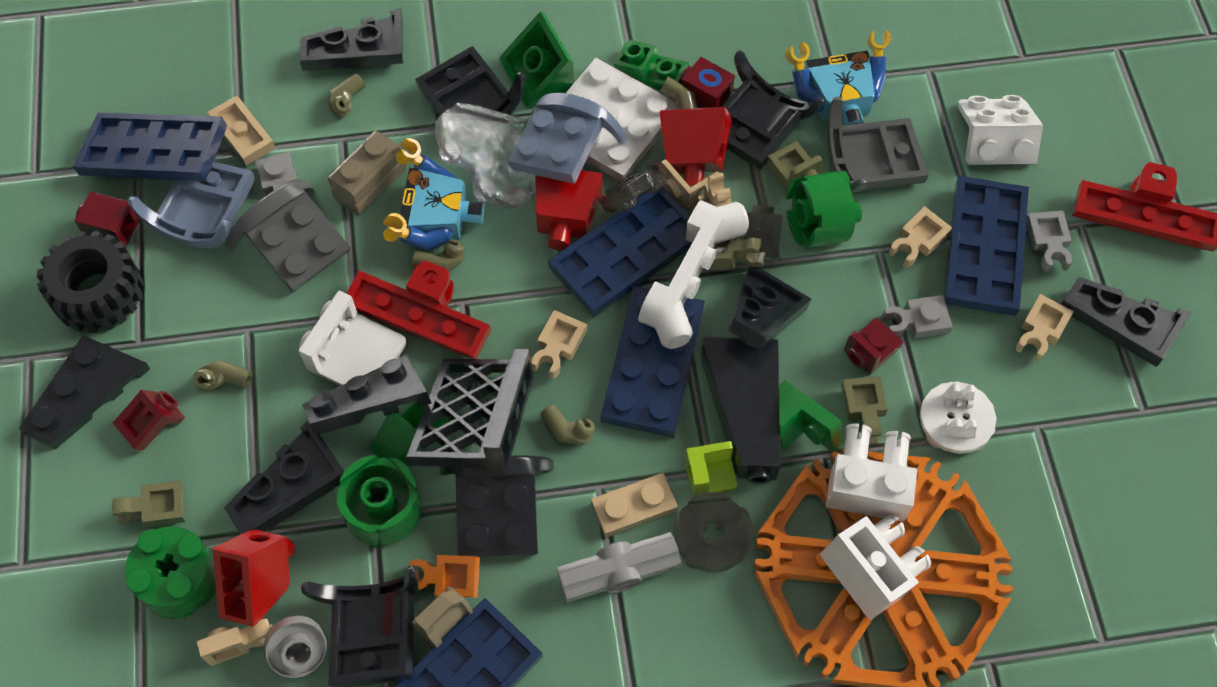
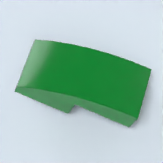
M627 39L613 62L614 68L657 90L662 89L668 77L679 83L684 69L690 66L689 62L660 56L655 45Z

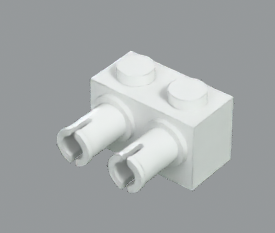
M859 424L847 425L844 455L837 454L830 471L826 507L884 518L888 514H894L899 518L897 521L904 522L914 506L917 469L907 467L911 436L902 432L901 439L897 441L898 431L887 432L885 434L883 462L867 459L872 432L871 428L863 425L857 439Z
M894 514L886 515L875 525L867 516L837 535L819 554L870 621L919 583L915 577L928 570L931 566L928 554L918 562H915L916 558L925 552L919 546L912 547L901 557L891 548L889 544L905 534V527L902 522L889 529L890 525L899 519Z

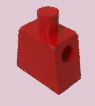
M726 107L660 110L666 160L678 174L684 173V181L690 188L705 179V172H720L723 168L732 118Z
M581 171L575 184L535 175L537 231L549 234L547 244L550 248L563 251L569 246L570 237L581 238L589 232L602 197L603 173Z
M249 530L212 549L219 618L252 627L258 624L287 591L290 584L288 559L295 553V546L289 538L259 530Z

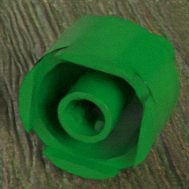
M832 171L793 178L787 186L786 200L792 199V210L786 211L787 220L792 236L798 245L805 244L804 248L809 249L850 240L854 232L855 223L860 222L862 219V209L859 202L853 199L850 179L846 171Z
M377 455L366 456L352 463L342 474L339 481L337 505L348 529L357 539L370 544L372 547L382 548L404 539L422 517L421 497L411 470L402 461L392 457L389 459L378 458ZM378 498L382 500L380 503L374 501Z
M170 526L144 531L128 555L125 565L127 587L147 608L158 616L169 619L185 618L193 614L192 612L200 606H205L216 592L213 555L201 539L188 529Z

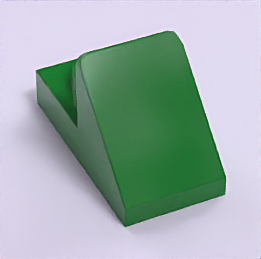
M786 380L779 384V428L782 448H787L803 433L814 444H822L832 453L843 444L841 420Z
M415 402L402 415L399 413L388 415L369 450L374 455H377L378 458H396L407 466L406 456L426 405L419 407L417 402ZM444 417L433 423L432 426L437 429L449 423L450 420Z

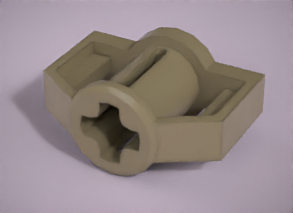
M449 586L445 588L446 592L441 593L411 622L420 633L422 639L432 649H437L443 643L442 639L462 620L465 614L471 615L473 613L469 603L455 589Z

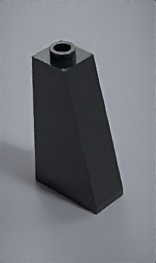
M703 337L700 360L726 442L731 441L733 445L731 459L737 478L747 479L748 482L753 484H764L771 480H776L781 467L778 339H772L759 350L754 346L745 344L740 338Z

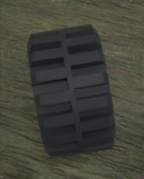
M85 231L79 232L77 237L73 239L70 236L63 238L62 241L64 243L59 246L54 244L49 249L51 252L50 256H43L40 261L43 268L37 270L36 276L40 281L37 283L38 289L61 322L66 326L71 325L76 331L82 332L86 328L89 333H97L99 327H103L105 331L112 329L113 323L118 321L122 324L126 321L125 315L128 312L133 314L137 309L135 301H141L143 293L140 288L144 287V283L139 269L121 241L117 242L116 238L109 234L104 237L101 232L93 231L88 236ZM95 274H105L102 281L93 288L76 291L86 278Z

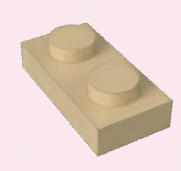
M237 95L207 112L209 116L223 117L228 125L223 137L245 166L276 149L273 140Z
M664 473L591 499L592 508L605 538L678 511V505Z

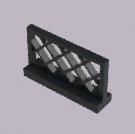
M514 349L511 359H443L429 396L432 403L425 406L406 456L408 465L485 467L488 470L489 478L505 479L534 380L529 349ZM451 372L467 373L455 380L450 377ZM492 373H504L493 380L486 377ZM476 381L481 384V386L470 392L464 389V387ZM453 393L459 396L446 404L441 401V399ZM491 393L497 397L485 404L478 401ZM467 405L473 408L472 411L462 416L455 413ZM444 417L450 420L449 423L437 429L432 426L433 423ZM483 417L488 421V423L477 429H473L470 424ZM458 430L465 433L464 436L452 442L446 438ZM436 442L442 446L433 452H422V449ZM474 443L481 447L479 453L460 451Z

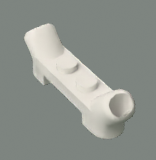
M700 200L687 221L686 240L692 242L686 256L669 287L656 281L654 282L639 313L638 321L656 329L662 346L675 349L689 342L693 332L683 305L687 298L693 299L701 283V279L698 277L702 269L708 270L714 261L717 251L714 249L715 245L746 234L749 220L742 204L733 202L716 207Z

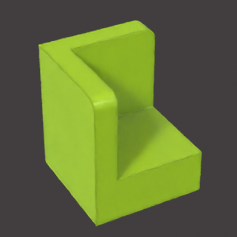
M731 441L686 449L684 464L692 498L736 490L737 481L731 461L733 454Z

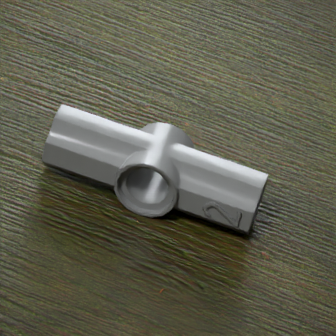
M671 532L634 544L626 541L613 543L601 548L595 556L556 568L566 602L569 603L607 590L609 593H619L632 589L639 585L642 579L680 568L682 563L675 539Z

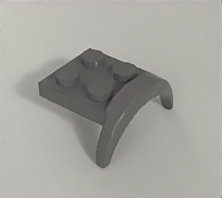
M841 97L833 98L827 126L828 152L833 171H846L848 173L851 192L926 182L929 174L910 118L842 126L843 100Z
M306 180L289 182L258 201L236 221L225 241L228 249L232 250L246 236L292 293L350 252L351 249L308 196L307 193L311 194L315 189Z

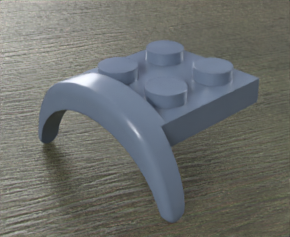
M550 93L542 96L536 103L531 117L508 159L511 170L575 184L602 127L610 132L619 143H625L627 136L611 113L596 102L573 94Z
M213 162L206 181L175 180L157 213L148 208L137 197H130L128 205L145 224L162 236L191 247L213 249L220 247L226 241L231 226L256 179L250 170Z

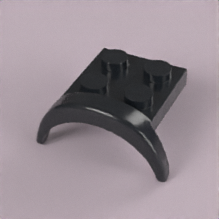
M471 46L417 77L415 81L420 91L445 123L443 125L435 121L433 125L436 130L448 140L466 142L491 132L513 114L523 95L525 77L521 72L517 73L508 92L476 49Z
M738 50L734 56V63L743 83L723 106L726 107L732 118L726 149L761 170L767 163L768 156L777 151L801 120L815 114L824 99L820 96L814 101H802L780 92L766 82L751 66L745 53Z
M512 455L505 479L489 478L488 470L485 467L440 466V475L455 474L458 556L483 557L538 554L535 471L554 470V461L552 459L542 456Z
M409 566V572L398 579L378 584L334 586L310 581L302 583L301 592L303 595L332 605L329 686L356 687L412 679L414 626L411 622L414 620V595L419 587V574L415 566Z

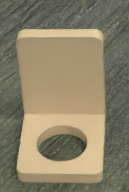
M666 159L660 163L659 179L663 184V188L687 212L694 209L698 202L703 199V194L700 196L699 194L704 189L705 184H708V177L690 188Z

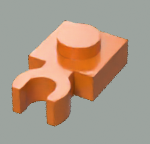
M437 555L436 567L427 560L414 559L409 561V566L421 567L424 571V577L419 582L418 590H426L435 584L434 596H439L441 593L446 592L445 588L449 586L455 589L462 597L478 598L480 557Z

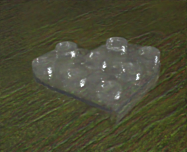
M457 103L453 108L445 110L437 119L435 136L440 147V158L449 165L455 164L469 171L474 185L473 193L479 201L490 202L501 208L517 210L528 201L536 190L535 175L511 170L508 159L529 120L463 103Z

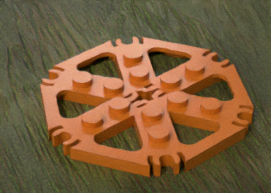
M841 449V455H844V449ZM836 451L831 452L829 457L832 464H834L837 454H839ZM868 451L867 459L883 462L884 453ZM907 457V467L917 469L914 506L905 521L902 522L905 527L904 536L896 539L889 545L899 557L907 553L914 546L921 547L941 515L946 510H956L961 513L980 546L979 555L925 550L924 553L916 558L915 562H918L928 554L931 560L930 568L915 577L919 582L915 587L883 611L889 626L907 657L908 665L902 672L862 669L853 663L851 658L852 650L871 621L845 588L842 589L817 628L813 630H804L798 625L782 594V584L789 579L841 584L819 555L833 540L789 536L785 532V524L806 496L816 495L823 500L826 506L831 469L824 468L818 458L813 460L812 471L809 468V464H807L758 532L756 538H765L756 540L755 549L768 551L770 558L765 560L755 559L754 568L757 570H755L754 576L795 658L797 659L800 651L808 646L809 650L803 657L802 665L806 667L814 657H819L825 662V668L820 675L822 679L829 677L834 667H838V673L831 683L862 687H940L941 685L936 678V671L940 670L947 674L948 679L952 683L959 678V672L961 677L967 672L1012 598L1003 597L1011 594L1013 586L999 583L997 575H1009L1013 571V566L1008 564L1012 559L966 480L963 481L957 491H954L953 488L959 480V474L955 472L948 481L938 478L937 472L942 463H934L927 473L924 469L932 458ZM827 508L840 533L866 516L873 525L881 521L880 517ZM896 521L895 523L890 525L889 529L894 528L899 523H901V521ZM922 593L971 598L979 604L981 609L980 616L961 645L951 646Z

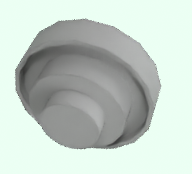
M304 616L286 617L277 622L268 631L264 641V654L270 668L280 676L288 678L304 677L315 671L323 662L327 652V640L320 625L311 618Z

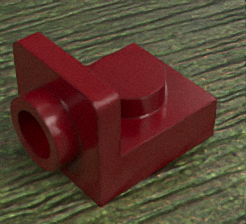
M876 317L859 333L853 331L849 335L844 351L855 366L863 368L871 375L901 348L903 341Z
M140 390L115 419L113 424L134 450H145L167 423L180 424L185 419V416L177 408L178 402L167 392Z

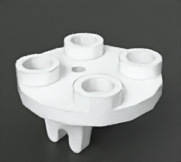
M957 381L942 383L931 389L921 404L919 414L922 430L926 434V440L929 445L957 454L970 453L984 448L995 432L997 420L994 406L985 393L974 385Z

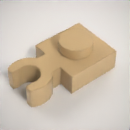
M723 172L708 176V184L704 186L702 201L716 207L732 203L730 188L725 189Z
M924 206L902 227L900 232L902 238L893 242L889 255L892 257L898 251H905L908 256L903 266L909 268L915 263L919 251L928 256L950 235L952 227Z
M1040 294L1021 327L1027 332L1022 335L1017 343L1016 351L1020 353L1026 344L1034 345L1037 349L1034 360L1036 362L1040 361L1048 350V342L1052 345L1056 344L1074 311Z
M554 310L537 340L538 347L543 349L534 354L532 370L537 371L540 364L549 362L552 364L549 376L551 379H555L561 369L560 358L564 357L572 360L587 332V324Z
M262 619L254 627L248 626L239 629L238 627L224 626L216 628L207 634V638L197 641L200 657L210 666H214L250 652V648L264 646L267 633L273 625H269L268 619Z

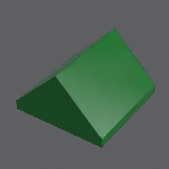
M540 11L499 57L512 83L517 73L521 72L524 75L525 84L521 99L527 108L535 107L538 100L546 94L566 93L574 84L573 61L544 12Z

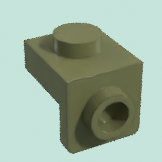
M797 141L774 152L767 159V165L786 189L793 178L820 174L823 160L819 155L811 159Z

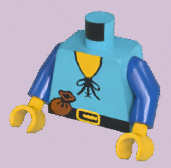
M888 30L883 32L882 45H878L874 41L875 31L868 35L867 45L873 50V55L869 56L868 50L807 60L810 55V48L805 42L799 44L800 58L795 56L793 46L788 47L785 51V59L790 64H793L795 68L792 70L798 99L814 101L821 96L824 101L816 112H818L822 121L828 123L832 100L835 97H841L843 100V125L865 123L863 116L870 113L872 104L880 98L886 80V56L883 55V48L888 46L891 41V35Z
M406 138L401 143V147L410 154L400 150L396 154V159L402 165L413 163L414 168H409L400 214L391 213L383 221L384 225L390 226L383 232V237L388 242L396 241L400 237L402 244H408L424 251H431L445 245L449 240H460L463 222L483 223L485 203L467 201L465 183L425 154L420 156V144L415 139Z

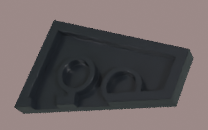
M401 8L390 11L391 17L377 21L373 17L362 19V25L347 30L339 26L301 37L300 64L302 71L403 64V18Z
M749 266L728 330L737 335L745 344L761 350L807 311L812 299L760 267Z
M1080 277L1061 303V305L1074 311L1071 315L1072 317L1155 367L1164 359L1191 312L1180 308L1176 312L1160 308L1159 302L1145 298L1143 302L1125 297L1122 290Z
M82 335L19 427V430L24 435L57 449L93 418V412L109 399L115 400L124 392L122 388L137 375L141 378L150 370V367L142 360Z
M405 355L398 359H391L381 367L365 375L355 376L348 380L346 384L329 392L319 393L310 401L302 404L315 435L358 424L367 414L382 411L384 416L399 413L398 406L416 401L420 407L432 402L410 360Z
M308 420L300 427L301 433L289 446L284 444L275 454L277 459L263 473H257L224 507L240 535L249 530L265 532L340 485L339 481L344 473V469L320 434L315 435Z

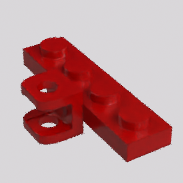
M1148 162L1141 170L1140 175L1132 182L1130 191L1082 180L1078 185L1072 213L1073 217L1211 252L1217 249V213L1171 202L1175 196L1177 185V172L1173 167ZM1155 173L1161 174L1164 180L1152 178V175Z
M426 260L422 261L415 268L407 282V290L363 271H358L346 293L352 296L357 312L465 358L477 359L491 332V327L487 323L447 307L455 289L453 281L450 280L448 269Z

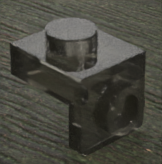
M753 205V211L747 212L749 227L746 234L743 235V240L748 238L761 239L759 252H765L766 257L778 258L782 215L774 214V207Z

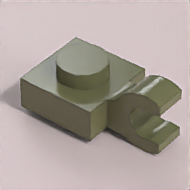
M740 236L717 243L714 247L717 250L709 269L735 268L737 261H741L751 267L763 266L766 254L765 252H759L761 239L748 238L742 240Z
M881 377L843 379L841 389L847 419H859L860 432L863 425L870 427L872 432L869 446L878 445L877 437L882 435L878 417H884L888 410Z
M181 480L141 485L140 497H122L112 500L113 516H117L118 523H129L141 518L145 528L185 523L184 485Z

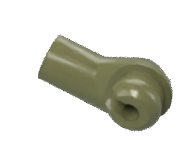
M354 73L330 90L329 109L335 116H347L351 110L352 96L365 88L362 78L357 73Z
M668 77L660 92L675 100L677 109L698 108L695 93Z
M449 240L444 246V250L436 255L415 250L411 266L416 268L418 264L426 260L449 271L462 263L465 257L463 252L464 245L458 240Z
M217 360L197 370L193 375V384L198 389L206 391L213 390L226 383H232L246 389L252 381L253 372L224 360Z
M556 405L548 406L540 414L556 440L562 443L584 445L591 441L592 435L595 432V426L591 420L583 418V420H577V422H568Z

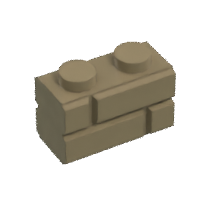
M376 130L365 140L364 144H361L327 177L336 201L359 216L406 170V166L400 164L396 159V154L402 148Z

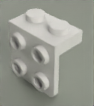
M976 95L969 97V99L959 100L958 109L969 126L965 156L968 165L1037 164L1043 124L1022 97L1006 95L1002 99H989Z
M339 290L332 301L329 300L324 304L320 312V319L312 331L308 330L303 335L298 351L308 371L342 386L355 376L365 375L381 367L391 359H398L406 347V339L402 334L358 314L352 296Z

